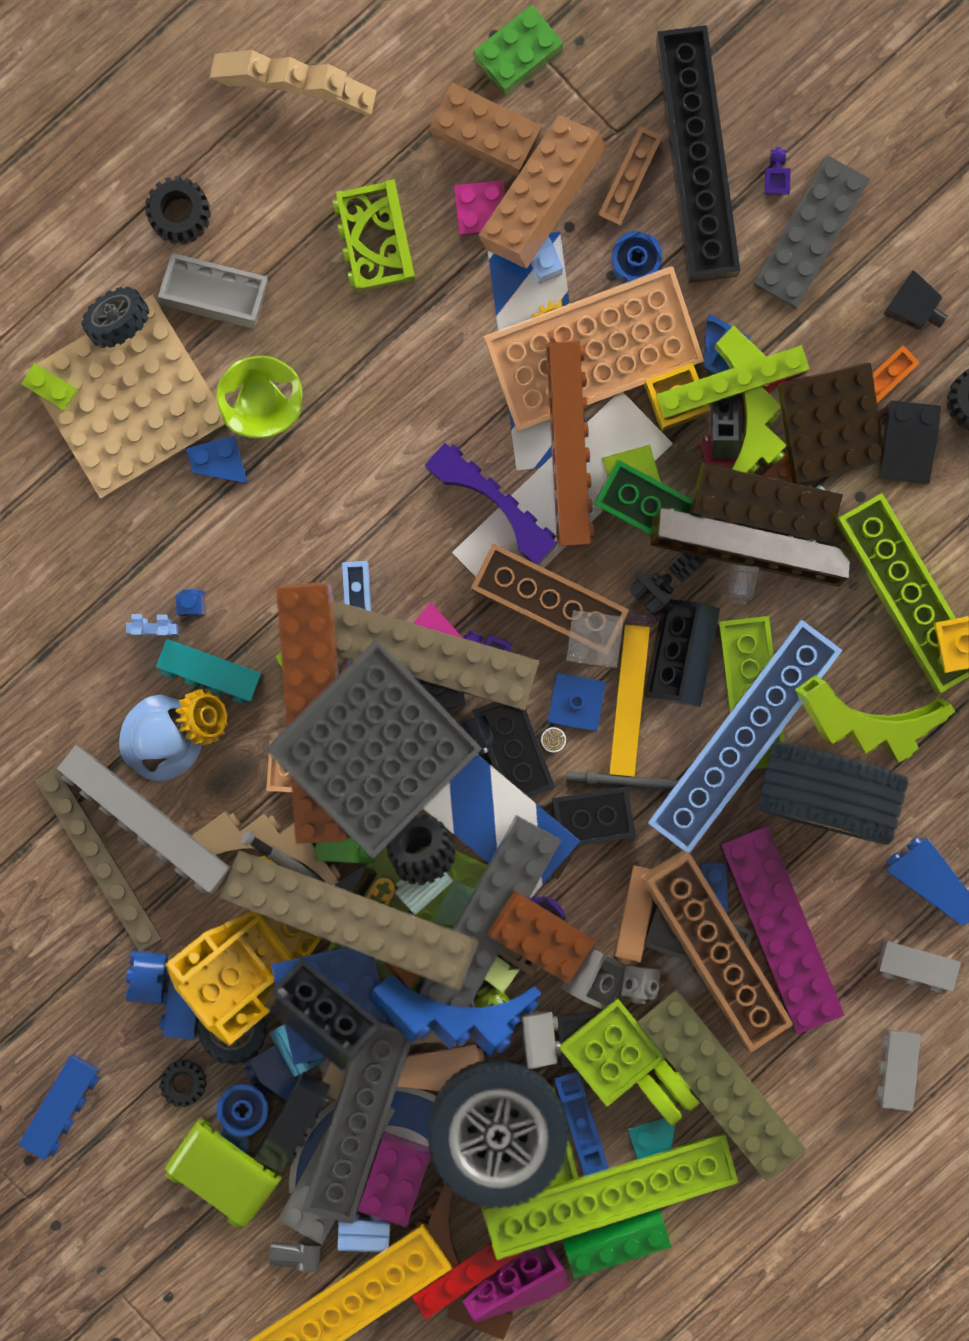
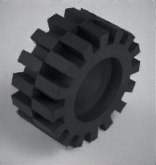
M683 553L670 566L669 570L683 583L708 558Z
M184 1059L183 1061H175L165 1068L160 1076L159 1089L162 1091V1097L167 1099L166 1102L174 1104L173 1106L187 1107L195 1104L202 1097L207 1082L205 1080L206 1074L202 1072L201 1066L198 1067L194 1061L190 1062ZM178 1074H187L191 1077L193 1086L189 1092L180 1093L174 1088V1078Z

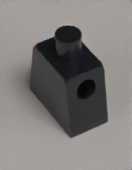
M914 270L909 274L883 313L885 316L917 330H921L927 321L940 329L948 317L936 308L943 297Z

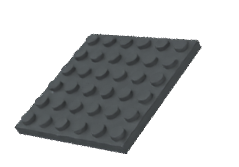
M375 639L265 750L374 858L482 748L400 662Z

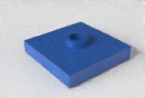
M556 673L548 723L597 731L606 682Z

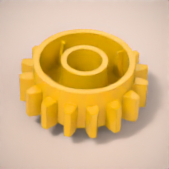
M200 689L185 694V699L179 701L182 707L176 709V712L180 714V718L176 719V722L182 724L179 732H186V740L193 739L194 745L201 743L204 746L218 741V736L225 734L224 728L228 726V713L224 707L225 704L220 701L218 695L214 696L211 695L210 690L203 692Z

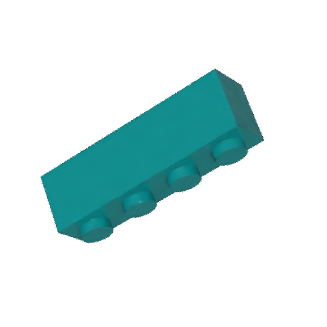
M166 639L156 665L157 668L162 669L161 675L175 679L176 675L184 677V683L197 688L199 684L209 686L208 690L211 693L221 697L223 692L233 695L232 701L243 705L247 701L253 703L263 674L169 639Z

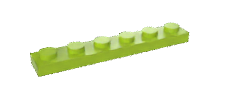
M800 345L656 395L663 417L667 419L809 371L810 369L803 347Z

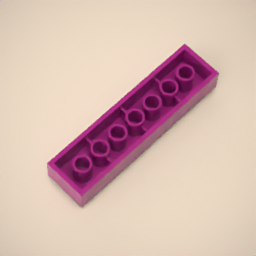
M769 826L760 827L720 843V849L784 1009L794 1024L792 1025L793 1031L798 1035L845 1016Z

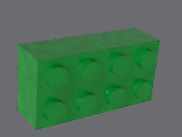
M617 460L594 500L593 506L651 537L652 518L661 508H673L677 512L688 514L691 513L690 509L693 500L628 464Z

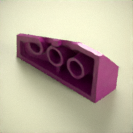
M545 1244L526 1250L498 1269L489 1280H484L463 1303L474 1323L549 1299L570 1287L563 1267L549 1245Z

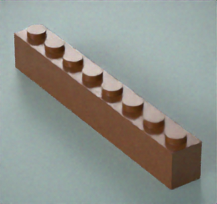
M580 341L546 343L557 545L590 544V538H594L593 523H589V513L593 511L592 498H588V488H591V474L587 473L586 463L590 462L589 447L585 448V437L589 436L588 423L584 422V412H587V398L583 397L582 387L586 386L585 372H581V361L585 359L584 347L580 346Z

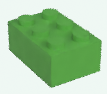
M531 5L475 49L474 60L502 95L506 97L563 51V42L534 6Z

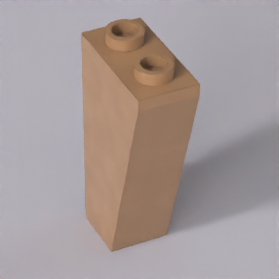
M632 865L613 952L621 963L634 965L635 961L641 962L653 898L640 877L652 870L649 868Z

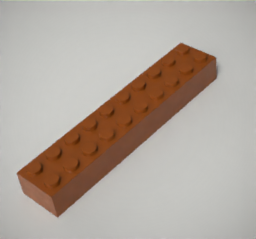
M332 582L280 585L276 588L287 726L339 676ZM291 776L296 844L347 841L350 835Z

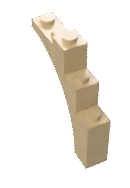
M253 50L215 54L210 74L211 79L227 86L263 87L294 92L329 101L364 115H372L377 92L347 77L346 72L330 64L308 66L291 57L270 59Z
M225 811L192 835L193 838L214 855H219L231 850L255 849L251 845H244L241 842L244 832L251 830L254 832L255 837L269 846H274L290 857L306 864L318 873L327 884L335 885L342 876L334 864L329 866L327 861H315L316 845L313 843L296 844L294 823L280 833L278 829L281 825L273 815L268 817L267 814H263L241 830L239 827L242 823L234 813L229 814Z

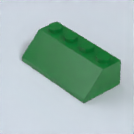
M659 1208L562 1239L574 1279L672 1247Z

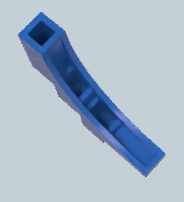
M391 974L373 989L369 1001L411 1044L418 1038L423 1040L433 1031L450 1050L457 1045L462 1047L472 1038L491 1057L497 1051L502 1053L510 1045L509 1039L513 1029L521 1022L520 1017L525 1013L530 1015L538 1007L537 1001L541 993L535 987H532L521 996L503 1004L484 1008H461L444 1005L424 998L407 988Z

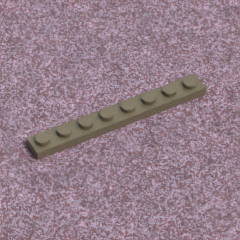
M56 767L35 781L139 951H143L161 940L162 936L69 784L61 778L63 774Z

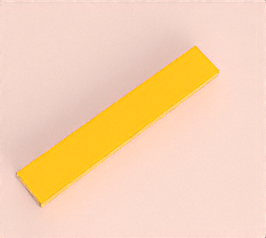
M626 624L624 626L609 770L611 775L635 777L650 627Z

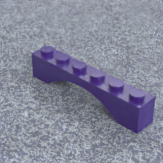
M444 443L425 464L426 469L444 485L469 488L493 501L506 515L512 525L518 551L529 561L540 565L557 546V542L554 540L556 535L547 527L542 530L536 524L537 518L528 510L523 513L517 507L519 502L510 494H507L505 497L499 491L500 485L491 477L486 480L480 474L481 468L473 461L467 463L461 457L463 455L462 451L454 444L449 447Z

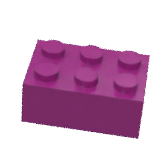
M384 1132L358 1211L407 1227L431 1156L429 1147Z

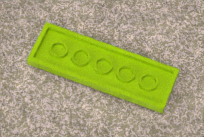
M769 616L718 622L729 712L734 709L774 656ZM783 730L753 770L767 768L769 759L772 758L773 746L776 743L785 744Z

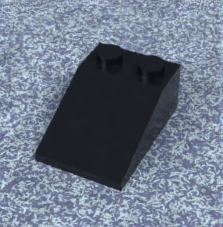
M892 400L886 405L883 434L884 451L880 464L879 479L922 484L930 483L939 432L941 406Z

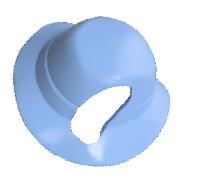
M154 695L145 698L128 713L122 724L119 739L122 759L129 767L146 779L166 781L180 776L190 769L200 753L201 743L194 745L193 739L186 740V732H179L168 714V710L182 707L179 699L165 695ZM166 758L165 761L158 764L154 772L147 769L142 761L145 759Z

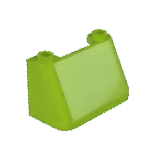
M201 1116L164 1167L167 1171L165 1175L174 1183L178 1184L180 1181L228 1216L227 1221L234 1227H247L278 1185L283 1175L274 1169L263 1170L266 1165L258 1163L220 1135L221 1132L217 1129L213 1133V1128L210 1127L212 1123Z

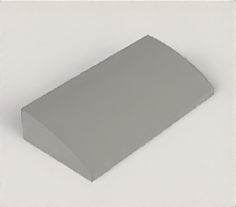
M171 253L158 295L159 305L256 329L268 277Z

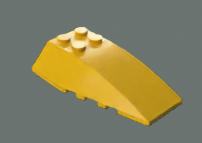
M251 911L203 933L165 965L174 988L206 1029L228 1045H231L270 1012L264 1006L269 992L276 986L271 964L309 956L322 938Z

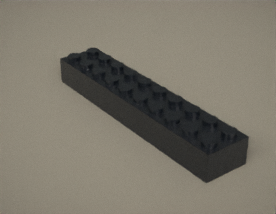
M704 25L658 31L656 47L688 283L738 277L740 263L708 27Z

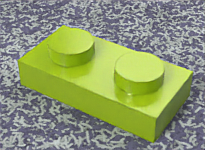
M36 363L33 364L21 383L24 387L63 411H66L78 392L75 387Z

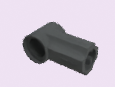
M272 1242L269 1265L294 1267L296 1270L303 1272H318L321 1244L312 1242H300L298 1244Z

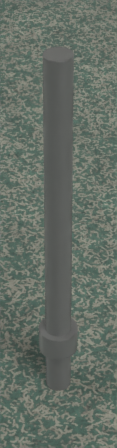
M587 771V773L567 772L566 782L586 783V786L603 784L672 790L679 781L597 774V771Z

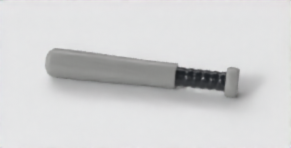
M247 830L242 835V844L251 845L264 853L265 857L274 863L324 882L323 878L314 870L276 847L269 846L258 839L253 831Z

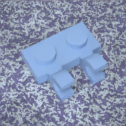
M131 614L133 623H126V633L129 635L179 636L180 626L173 624V619H168V615H157L158 623H148V619H143L142 614Z

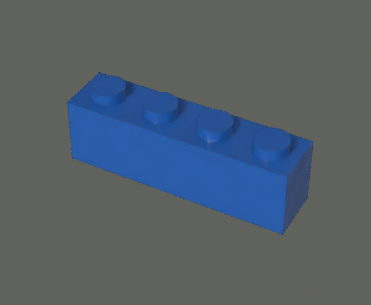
M75 1054L71 1055L18 1145L43 1160L47 1159L50 1155L54 1157L61 1146V1143L58 1142L62 1133L67 1135L74 1123L71 1120L75 1111L80 1112L87 1101L84 1098L87 1090H93L100 1077L97 1076V1073L100 1069Z

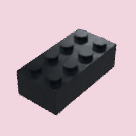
M492 702L472 710L475 718L486 715L496 744L488 747L490 750L488 755L495 770L527 797L555 788L526 708L525 711Z

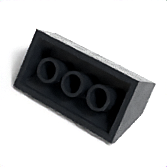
M670 599V603L675 608L670 613L665 609L660 614L644 696L701 707L720 608L700 602Z
M303 959L269 992L264 1006L341 1071H344L360 1053L381 1025Z

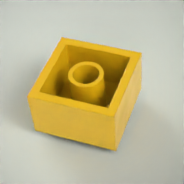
M693 363L645 381L644 387L661 432L708 415L711 410L708 404L667 419L663 417L656 394L699 380Z

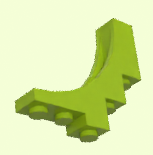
M734 325L714 347L727 362L730 369L766 357ZM763 387L741 393L745 414L744 438L738 458L732 467L734 470L753 474L761 466L758 463L759 460L767 467L771 462L776 465L785 455L782 450L787 445L766 426V423L771 426L781 416L778 413L781 406Z
M816 675L795 689L823 739L834 744L843 740L848 734L854 746L864 753L877 749L881 743L887 755L897 762L910 758L912 753L919 749L915 740L927 735L929 730L938 724L944 723L949 716L955 713L953 706L939 697L929 704L907 713L888 716L870 715L846 706L834 694L827 682Z

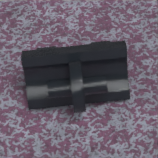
M640 570L634 575L637 581L630 587L629 592L638 601L649 593L653 598L644 606L654 617L665 609L670 613L675 608L670 603L671 600L663 593L665 591L667 594H671L674 591L670 586L672 577L669 574H664L663 576H660L658 573L653 574L652 579L655 581V584Z

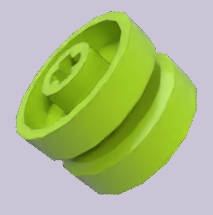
M664 1060L655 1067V1073L662 1081L661 1084H658L651 1075H645L637 1084L664 1118L673 1126L682 1118V1113L674 1104L678 1101L687 1111H691L699 1102L691 1093V1088L677 1071L674 1072Z

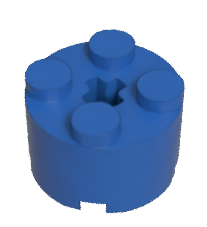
M639 231L624 234L616 242L611 256V268L615 277L624 284L659 271L662 262V249L658 241L649 234ZM633 255L636 258L641 257L640 263L632 262Z
M131 951L130 966H133V969H127L126 983L131 984V987L128 986L126 991L127 1002L163 1003L167 968L165 964L168 962V955Z
M252 1082L233 1084L222 1094L217 1104V1118L226 1131L235 1136H249L255 1133L264 1125L270 1113V1101L266 1091ZM242 1103H245L246 1107L250 1109L245 1115L242 1114L241 1109H238Z

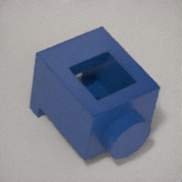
M185 589L179 591V594H176V615L180 617L205 616L204 590Z

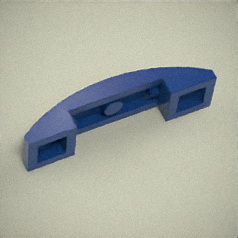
M576 1071L554 1078L584 1176L609 1169L579 1072Z

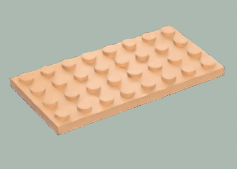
M672 266L483 336L517 431L550 419L546 343L580 341V346L584 347L585 359L581 361V372H585L586 386L582 387L583 397L587 398V405L645 384L646 380L691 363L696 365L704 361L674 267Z

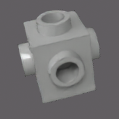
M625 965L621 995L632 997L631 1002L646 1004L647 999L657 1000L661 970L644 966Z

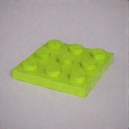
M618 998L558 1046L607 1107L666 1059Z

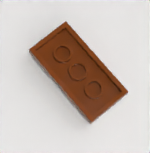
M517 891L513 892L487 933L493 939L568 984L596 943L593 938Z

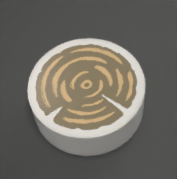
M551 727L543 732L541 744L548 752L555 753L564 748L566 736L561 729Z

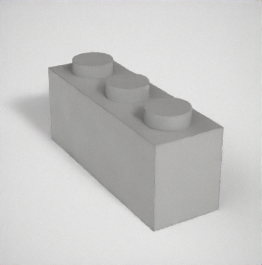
M884 940L876 969L882 971V977L896 980L897 976L907 978V984L921 987V983L931 985V991L945 994L946 990L954 991L961 962Z
M887 1029L886 1035H882L881 1050H885L884 1060H880L878 1074L882 1076L881 1086L877 1085L876 1101H879V1105L882 1108L913 1111L921 1034Z

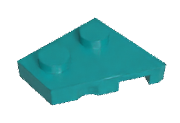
M662 1117L628 1128L637 1159L671 1149L675 1124L671 1126Z

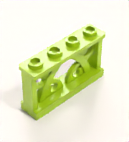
M395 179L370 186L337 191V199L333 200L335 214H341L342 223L338 224L340 238H346L347 247L343 248L345 262H351L352 271L348 272L350 286H355L358 293L404 282H414L415 275ZM387 192V196L379 199L372 205L366 197ZM359 199L365 203L367 209L363 211L360 206L354 205L357 208V213L351 215L347 210V205L351 200ZM379 212L380 217H382L383 214L387 213L390 218L387 222L383 223L376 214ZM371 218L380 228L395 230L396 234L383 242L380 248V255L374 253L359 241L364 227ZM347 220L349 222L356 223L351 235L349 232ZM389 245L395 246L396 252L390 254L388 251V258L385 257L386 248ZM353 248L363 256L357 262L355 261ZM375 264L379 265V272L373 279H365L361 276L360 269L363 265L369 266L368 273L373 271ZM384 267L403 269L401 274L383 277Z

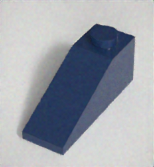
M274 1045L244 1063L246 1065L244 1071L251 1082L255 1081L256 1085L285 1103L296 1082Z

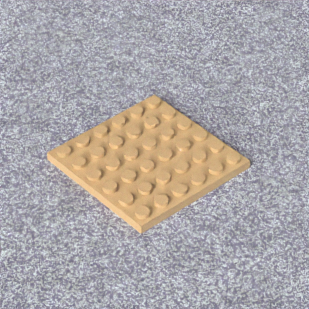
M153 295L144 299L150 311L147 314V322L143 323L144 327L141 331H137L136 335L131 339L125 340V343L121 345L118 343L112 348L108 346L100 348L99 345L95 346L86 334L37 363L40 367L78 390L66 411H63L41 396L39 397L101 500L226 426L215 397ZM31 367L24 371L26 375L31 369Z

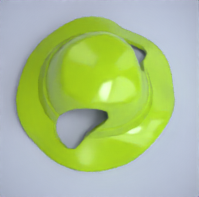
M252 356L237 361L222 376L216 391L217 405L223 421L233 432L250 438L273 437L290 428L298 420L302 411V385L296 372L282 361L270 356ZM271 379L280 383L290 382L292 384L291 397L286 398ZM242 385L235 406L232 408L228 405L225 394L234 392Z

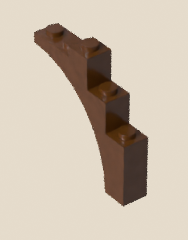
M440 1179L434 1193L439 1195L435 1204L430 1203L425 1216L429 1221L427 1222L419 1218L417 1224L411 1223L407 1235L424 1224L453 1268L460 1263L451 1238L449 1221L450 1201L454 1190L451 1191L449 1186ZM476 1285L444 1307L448 1310L447 1318L501 1340H504L513 1318V1311H509L474 1323L463 1301L477 1288Z

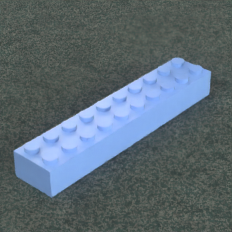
M803 620L799 621L647 823L685 852L690 853L802 705L795 689L815 675L822 678L842 652V649Z

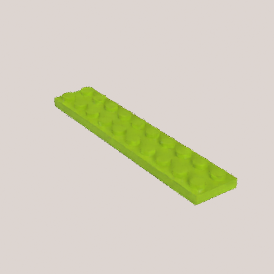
M720 1133L545 1188L542 1194L539 1193L536 1195V1198H531L528 1202H522L518 1206L512 1205L509 1208L507 1206L489 1208L488 1206L482 1208L495 1258L498 1260L737 1184L738 1179L726 1135Z

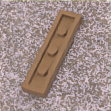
M642 126L639 127L602 205L598 218L621 227L663 136Z

